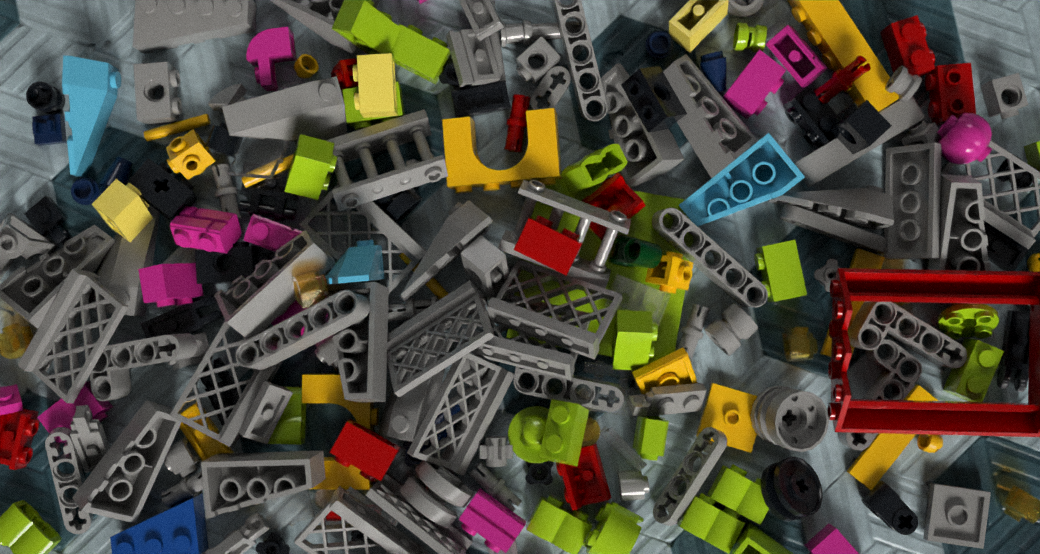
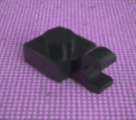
M43 197L24 213L41 235L47 236L50 234L57 244L61 242L64 245V242L73 238L61 224L67 217L51 197Z

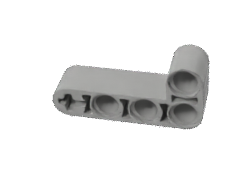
M865 301L848 329L850 345L858 349L874 350L880 346L885 336L888 335L941 367L959 368L967 360V351L960 343L893 302ZM878 305L880 306L882 311L881 316L879 318H877L875 315V310ZM901 320H903L905 324V328L902 333L899 330V323L901 322ZM864 330H866L868 333V338L865 343H863L861 340V335ZM926 334L928 342L924 347L922 344V339Z
M179 333L106 346L89 375L93 396L99 401L126 397L131 390L130 368L188 359L196 353V339L189 333Z
M540 339L528 340L530 344L536 346L544 343ZM517 366L515 368L514 386L523 394L577 403L584 407L608 412L619 410L626 398L624 388L613 382L574 374L572 379L569 380ZM528 372L534 376L535 384L533 387H527L523 384V373ZM557 378L562 382V392L555 393L550 389V379ZM578 385H587L591 389V396L589 398H581L577 394ZM598 387L602 388L599 394L608 395L613 390L615 391V396L619 398V400H615L614 404L609 403V398L600 396L598 401H594L598 393Z
M884 339L880 344H883L887 349V354L883 359H880L877 354L878 348L865 350L867 358L883 371L862 399L903 400L922 374V365L918 359L895 342ZM906 361L909 365V371L903 376L900 367ZM887 384H890L893 389V393L889 398H886L883 393ZM838 432V437L844 446L861 451L872 443L878 433H856L857 441H853L852 433Z

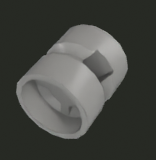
M735 303L729 305L721 313V320L715 319L704 329L708 337L728 356L741 346V339L747 340L758 330V326L752 318Z

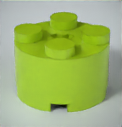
M614 501L610 504L607 502L605 506L601 505L594 519L598 523L593 531H589L582 546L587 548L586 553L630 554L642 528L637 523L643 522L644 518Z

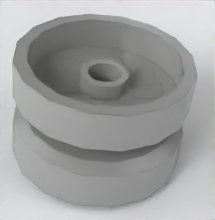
M422 460L415 469L419 478L409 477L400 488V492L424 516L444 528H449L458 516L454 506L465 507L474 494L464 482L447 468Z

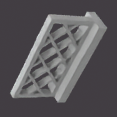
M990 140L989 147L995 150L996 153H989L985 158L988 174L973 177L976 180L989 179L991 194L983 195L984 221L1029 249L1036 241L1034 237L1040 231V184L1037 181V178L1040 179V172ZM1006 157L1009 170L993 173L990 158ZM947 161L941 169V174H948L951 168L957 164ZM970 163L965 164L966 174L972 176ZM1013 163L1017 164L1021 168L1014 169ZM1025 171L1031 173L1033 186L1017 188L1015 173ZM1010 175L1012 190L996 192L994 177ZM1034 190L1036 205L1020 208L1018 193ZM1013 194L1015 209L1006 211L998 209L996 197ZM992 198V204L984 199ZM1036 210L1038 220L1029 229L1022 224L1020 212ZM1016 214V220L1009 215Z
M338 181L332 190L340 188ZM331 190L299 225L327 249L337 261L345 252H337L333 248L332 235H348L349 248L352 247V235L368 234V240H372V234H384L388 238V250H382V254L388 253L389 270H384V273H389V286L387 288H389L390 294L422 260L427 250L374 201L355 207L358 211L351 212V209H347V212H332L331 200L334 196ZM327 206V212H321ZM347 215L348 232H332V216ZM351 215H364L367 218L368 231H352ZM316 216H327L328 232H316L309 224ZM372 224L380 231H372ZM328 235V242L321 236ZM392 243L400 250H392ZM392 253H404L411 260V263L404 270H393ZM393 273H400L393 281Z
M518 259L496 298L491 297L487 304L490 322L595 360L599 352V344L622 301V294ZM521 270L533 273L534 276L533 279L519 283L517 277ZM550 280L559 283V288L545 292L541 284ZM538 285L541 294L526 299L523 290ZM576 289L584 291L586 296L571 301L567 293ZM518 291L522 298L521 301L512 304L504 301L507 295ZM563 294L567 303L552 308L548 299ZM602 298L612 301L610 307L597 310L594 301ZM544 300L548 308L536 313L531 311L529 305ZM590 303L593 312L578 317L575 308ZM571 310L574 317L572 320L562 322L557 320L555 314ZM597 319L600 326L595 334L584 330L582 324Z
M78 269L70 271L18 363L21 369L33 372L66 403H74L129 307L98 281L100 278L95 273ZM94 289L96 302L89 304L88 298ZM111 303L116 309L111 318L107 319L105 305ZM97 307L98 322L91 323L89 309ZM81 312L82 326L75 328V321ZM99 327L100 337L96 343H93L91 329ZM83 331L84 346L77 348L76 333ZM67 337L69 350L61 352V345ZM85 351L86 362L83 367L79 368L78 353ZM69 355L70 370L63 372L62 357ZM54 360L55 374L49 375L47 370ZM71 375L72 386L67 391L65 389L64 377Z
M470 280L388 333L387 362L393 391L398 397L495 337L485 307L488 304L486 296ZM474 313L472 318H466L467 316ZM467 324L468 326L462 336L457 335L461 325ZM476 327H483L484 331L473 338L472 335ZM450 328L448 334H447V333H442V332H444V331H446L447 329ZM443 339L444 341L439 351L433 350L438 340ZM453 341L459 342L455 350L447 353ZM425 343H427L424 349H423V348H419V347H421L422 345H424ZM415 354H421L416 365L411 366L410 364ZM429 357H435L432 364L427 368H424ZM404 358L401 363H397V361ZM406 371L411 372L408 380L401 383Z
M509 294L504 301L512 304L521 301L522 298ZM544 302L529 305L531 311L536 313L548 309ZM571 310L555 314L557 320L562 322L574 319ZM576 310L578 317L589 314L587 312ZM590 321L582 324L584 330L588 329ZM493 322L490 323L495 337L470 352L481 358L569 380L573 377L575 371L574 364L578 353L572 351L570 354L559 352L555 347L556 345L548 342L539 346L530 345L528 339L532 337L518 332L519 336L515 338L505 339L500 333L509 328L501 325L496 327ZM462 329L460 336L464 334L466 329ZM474 331L472 337L474 338L481 332Z
M225 320L169 416L234 449L241 436L239 430L264 381L272 382L283 361L265 370L253 369L254 373L251 379L239 382L235 367L241 365L238 362L233 363L230 348L237 347L248 339L244 337V340L228 344L226 333L230 325ZM223 340L224 346L219 347L221 341ZM226 350L230 364L214 369L211 360L214 353ZM207 365H209L210 370L204 372ZM231 369L235 384L219 388L215 373ZM211 375L215 390L199 394L197 382L201 377ZM247 385L242 393L240 386ZM237 388L239 395L237 403L224 407L220 392ZM194 389L195 396L189 397ZM217 394L221 409L204 413L201 398ZM197 400L200 411L199 416L188 419L179 414L185 403ZM232 410L231 414L227 418L226 411ZM222 413L225 424L220 433L217 434L209 430L206 418ZM202 419L203 426L194 421Z
M468 353L454 362L407 453L412 457L449 468L455 473L464 476L514 378V373L472 353ZM466 359H469L471 369L462 374L461 369ZM487 369L482 381H480L479 373ZM472 377L473 386L464 390L463 382ZM457 387L458 395L448 399L450 390ZM472 396V398H471V400H470V402H469V404H468V406H467L466 399H467L468 397ZM459 403L460 411L451 416L450 408ZM443 413L445 420L435 426L437 416ZM459 421V423H458V425H457V427H456V429H455V431H454V429H453V424H455L456 422ZM446 429L447 437L438 442L437 434ZM430 438L431 446L421 452L420 449L424 441ZM444 447H446V449H445V451H444V453H443V455H442V457H441V456H440V450L443 449Z
M388 472L365 495L438 554H466V550L473 542L469 536L454 524H451L449 528H444L414 508L400 492L403 484Z
M340 486L332 494V499L294 540L295 544L309 554H329V550L345 549V554H350L349 549L364 547L366 554H370L369 547L377 546L385 549L386 554L428 553L427 550ZM332 510L341 517L342 524L326 525L325 517ZM359 530L364 534V541L348 542L347 531ZM343 531L344 542L328 543L327 532ZM311 533H322L323 544H312L305 538Z

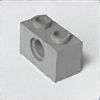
M168 62L133 64L137 120L145 125L178 122L179 114H182V102L177 95V87L181 83L179 71ZM163 87V96L156 100L155 92Z
M480 235L475 241L469 242L460 254L467 282L470 280L490 301L491 297L495 298L509 276L506 255Z

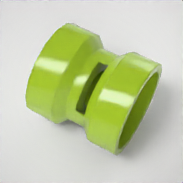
M738 22L734 32L733 50L743 51L751 49L753 53H757L759 50L763 52L767 37V26L756 25L755 27H749L747 23Z

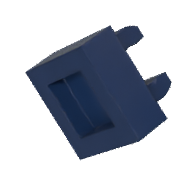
M53 114L32 117V131L36 145L67 143L64 115Z

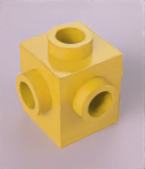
M194 129L184 136L175 138L166 147L169 156L167 160L168 165L176 174L181 172L187 180L203 173L209 165L215 162L211 149L205 146L206 143Z
M667 251L666 255H662L660 263L655 268H648L645 282L659 285V291L676 294L677 289L688 291L692 278L693 262L683 260V254Z

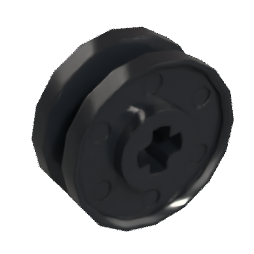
M795 456L786 458L780 462L768 465L763 471L760 480L762 496L769 510L780 520L787 522L795 521L816 514L821 508L823 499L822 486L818 475L805 460Z

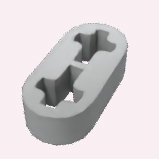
M555 66L547 72L530 99L532 110L539 109L537 108L538 102L536 99H543L546 93L550 94L547 102L550 105L548 108L556 107L570 85L571 76L566 68ZM559 74H562L563 82H565V84L562 85L559 83L556 86V88L552 90L550 88L553 84V78L551 76H558Z

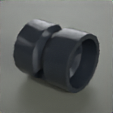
M414 188L377 199L376 201L380 205H387L386 212L397 223L410 214L421 203L423 198Z

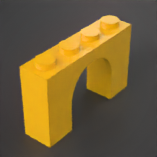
M555 108L526 111L527 151L518 164L506 170H493L487 168L481 162L477 153L475 121L471 117L442 119L445 163L448 177H446L447 187L452 190L455 189L458 194L471 193L472 188L483 187V191L500 190V185L511 184V188H520L523 180H536L545 186L555 185L556 180L562 179L558 118Z
M307 373L302 375V403L341 405L353 414L359 424L374 431V425H378V408H374V402L359 403L345 400L340 373ZM324 457L326 479L311 489L337 490L340 486L344 490H369L373 486V481L359 474L361 470L353 465L345 467L334 460L335 457Z

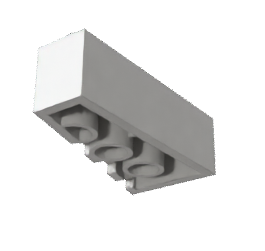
M135 0L133 47L143 54L153 53L155 50L178 48L179 45L203 43L209 39H222L255 32L257 4L253 0Z
M687 54L674 61L663 71L687 113L677 123L712 179L758 140Z
M304 230L276 250L275 258L272 260L263 259L255 265V271L246 278L242 275L232 281L234 287L227 292L221 289L214 294V297L226 322L246 339H250L265 331L270 323L278 316L284 314L289 306L300 296L306 294L310 287L320 277L325 276L336 262L328 250Z
M145 401L72 497L81 511L136 523L181 424V421L169 416L173 408L152 401Z

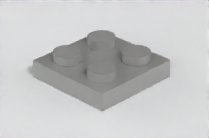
M931 483L923 539L984 549L991 492Z

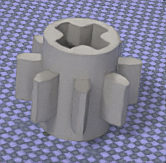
M506 436L485 437V444L479 445V459H486V466L489 467L507 466V459H513V445L507 444Z

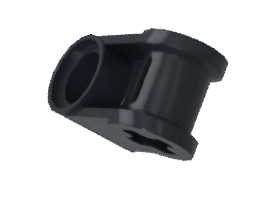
M880 480L861 499L863 504L872 513L898 533L908 535L917 529L918 517L884 481ZM900 515H902L901 518H902V520H903V522H902L901 524H900V520L898 519V517H899Z

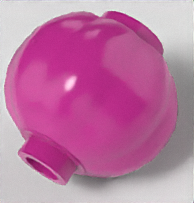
M962 113L958 118L951 115L937 131V134L941 136L937 142L941 144V156L950 163L964 165L975 160L982 162L992 151V148L989 147L992 137L991 127L978 114Z

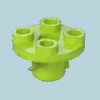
M952 303L951 307L943 310L938 316L939 329L953 340L973 336L980 339L992 336V330L999 323L996 309L986 304Z
M540 406L528 407L518 412L512 419L508 429L509 444L513 445V452L518 458L529 463L549 461L539 456L549 409Z

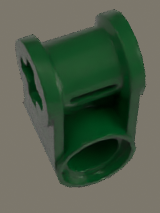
M616 235L613 256L609 258L608 263L630 268L634 266L651 269L660 263L662 250L656 243Z

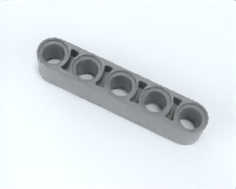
M552 0L579 112L586 120L599 121L607 113V102L582 1L572 0L570 5H564L559 0ZM568 18H574L579 22L580 28L577 33L567 31L565 23ZM575 46L585 48L586 58L583 61L579 62L574 59L572 51ZM584 73L590 74L593 78V85L589 89H584L579 83L580 76ZM592 100L599 103L600 106L599 113L594 117L590 116L586 111L587 104Z
M912 96L906 102L899 100L879 112L892 126L871 146L852 154L835 138L795 162L794 164L805 176L803 180L807 187L814 185L924 119L925 115L914 97Z
M676 208L659 210L653 215V229L677 251L683 254L686 259L693 262L694 266L735 302L743 307L755 308L765 304L768 298L766 287ZM665 214L670 215L673 221L669 229L662 222ZM687 232L693 236V244L690 247L684 243V236ZM708 251L712 252L714 256V261L710 266L705 261V255ZM729 269L734 272V280L731 284L726 280V273ZM750 288L755 292V297L751 302L747 299V291Z
M350 290L339 291L241 343L236 350V361L242 367L257 370L268 369L364 319L370 311V302L362 294ZM354 300V307L350 310V303ZM329 313V320L325 323V317ZM303 326H304V328H305V329H304V333H303V335L301 336V329H302ZM279 339H280V345H279V347L277 348V343H278V341H279Z

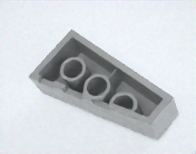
M941 174L939 259H929L928 270L991 271L987 255L988 238L984 227L985 211L982 183L970 175Z
M377 282L322 285L324 295L327 298L339 291L350 290L364 295L370 302V311L364 319L332 336L334 347L337 348L339 362L337 363L345 400L359 403L386 402L389 288ZM354 300L350 303V310L354 307Z
M323 451L219 453L202 461L201 469L206 519L315 487L326 479Z

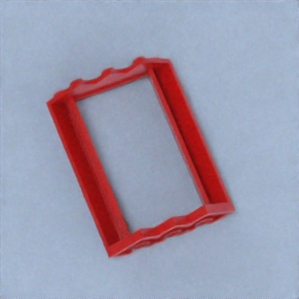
M837 269L835 280L830 281L832 321L829 323V336L832 338L831 362L828 365V376L831 379V403H828L827 407L829 420H833L835 432L1040 437V272ZM851 301L1030 305L1028 403L851 399L847 370L852 355L847 331L853 312Z

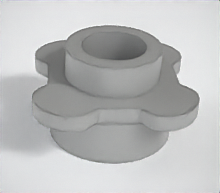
M828 259L826 265L814 272V278L824 286L827 292H830V281L835 280L837 269L839 268L838 262L835 259ZM829 273L833 274V278H829Z

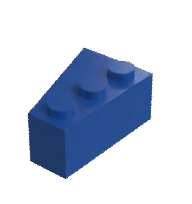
M203 493L111 536L112 554H202L209 549Z

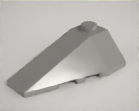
M270 0L329 43L351 54L358 48L332 29L344 0ZM371 0L374 2V7L377 9L379 0Z
M337 76L307 82L222 107L229 136L258 139L272 138L293 142L298 141L300 134L321 140H328L347 134L345 104Z
M868 185L866 188L790 192L768 200L770 203L782 206L784 204L797 206L834 220L872 230L890 227L894 223L892 195L883 193L884 189L877 186Z
M470 200L464 204L458 202L448 211L450 216L444 222L400 294L404 302L455 260L469 242L475 241L480 235L483 236L490 230L493 220Z
M149 206L148 211L153 219L131 242H128L116 233L114 237L115 242L105 255L96 273L100 278L98 281L129 306L124 315H146L147 303L143 301L138 269L153 265L160 213L151 206ZM94 289L90 294L89 304L96 302ZM111 303L105 305L107 313H114L116 309Z
M439 339L433 350L439 351L444 340ZM425 343L424 345H422V346L419 347V348H423V349H424L427 343ZM415 354L410 364L411 366L416 365L421 354ZM430 356L424 368L430 366L435 357ZM445 369L400 397L393 391L384 407L378 434L382 437L413 442L442 385ZM406 371L401 383L408 380L411 372ZM430 438L424 441L423 445H428Z

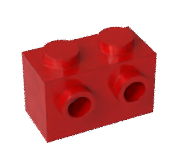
M918 15L891 23L880 32L893 73L900 66H904L908 69L909 74L921 77L935 69V55L928 48L925 39L926 28L919 21Z
M971 63L937 65L934 70L927 73L925 87L930 95L928 116L932 119V123L935 122L937 126H940L951 115L958 118L962 113L976 114Z
M537 215L536 219L528 218L514 250L567 276L583 242L578 240L580 235L566 228L560 232L552 228V221L540 215Z
M350 419L343 427L330 453L335 455L334 460L345 467L353 465L361 470L359 473L361 476L375 482L376 479L381 481L385 477L401 447Z

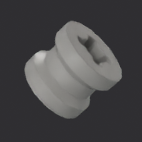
M900 66L888 80L885 90L889 93L895 92L899 95L900 100L906 102L917 91L922 78L918 75L909 74L906 67Z

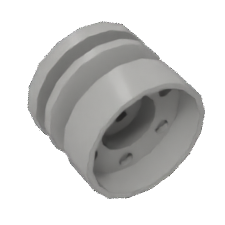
M779 385L766 388L757 396L751 411L752 427L758 437L767 443L792 451L804 452L812 450L821 443L827 433L829 424L827 408L822 399L811 392Z

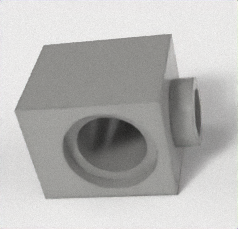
M541 36L516 58L518 66L516 70L526 82L531 80L536 85L551 68L560 63V56ZM533 57H539L543 60L544 65L540 68H532L528 62Z
M1019 73L994 79L981 85L989 117L1000 115L1001 119L1019 115L1018 109L1028 106ZM1002 92L1007 95L1008 104L1002 100Z

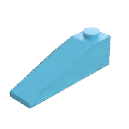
M63 55L62 90L63 94H69L70 104L69 111H65V121H68L72 129V135L67 139L69 168L71 175L82 178L88 176L117 99L118 88L121 87V74L116 67L106 62Z
M768 133L679 204V206L698 227L782 196L805 178V176Z
M374 240L356 241L357 247H349L323 278V283L339 284L385 279L382 245H374Z

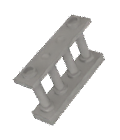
M425 109L325 140L334 143L332 155L337 156L334 171L340 188L332 190L339 211L352 209L358 205L448 177L444 156L440 155L433 158L425 137L432 134ZM415 141L422 161L406 166L399 145ZM388 149L395 170L378 175L371 154ZM361 158L368 179L351 184L344 163Z
M523 180L518 194L526 196L516 227L512 231H505L498 249L554 270L514 250L528 218L532 216L536 202L545 203L553 206L549 220L553 222L552 228L556 230L564 211L580 217L575 233L580 235L578 240L581 242L584 241L591 221L607 227L595 259L590 262L580 258L577 254L567 276L606 288L611 269L605 265L618 231L628 234L631 220L627 219V216L619 211L612 210L609 212L545 188V185L539 181Z

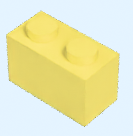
M689 0L669 21V35L690 53L728 14L729 0Z
M392 53L357 55V64H353L354 82H358L359 93H354L355 109L360 110L364 118L398 116L395 60Z
M117 179L92 203L107 225L128 242H131L153 219L148 211L150 205L140 197L142 193L131 183L125 186Z

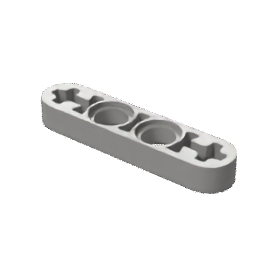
M784 204L780 219L785 222L873 253L883 254L888 242L886 238L797 206Z
M57 427L49 433L45 441V448L64 525L69 532L82 534L89 529L93 520V514L78 509L80 519H84L83 524H79L78 520H73L76 515L75 508L78 506L74 500L66 497L65 490L68 488L78 490L85 481L83 468L70 437L71 430L65 427ZM57 436H60V439L63 441L67 440L63 447L64 454L60 456V444L54 443ZM62 462H69L74 466L75 471L70 474H64L59 470L58 465Z
M707 427L698 435L654 505L653 516L657 522L673 526L681 519L727 446V437L724 432L713 427ZM712 437H713V440L715 441L713 445H712V442H710V440H711ZM701 458V467L697 472H694V461ZM685 481L686 491L680 496L678 494V487Z

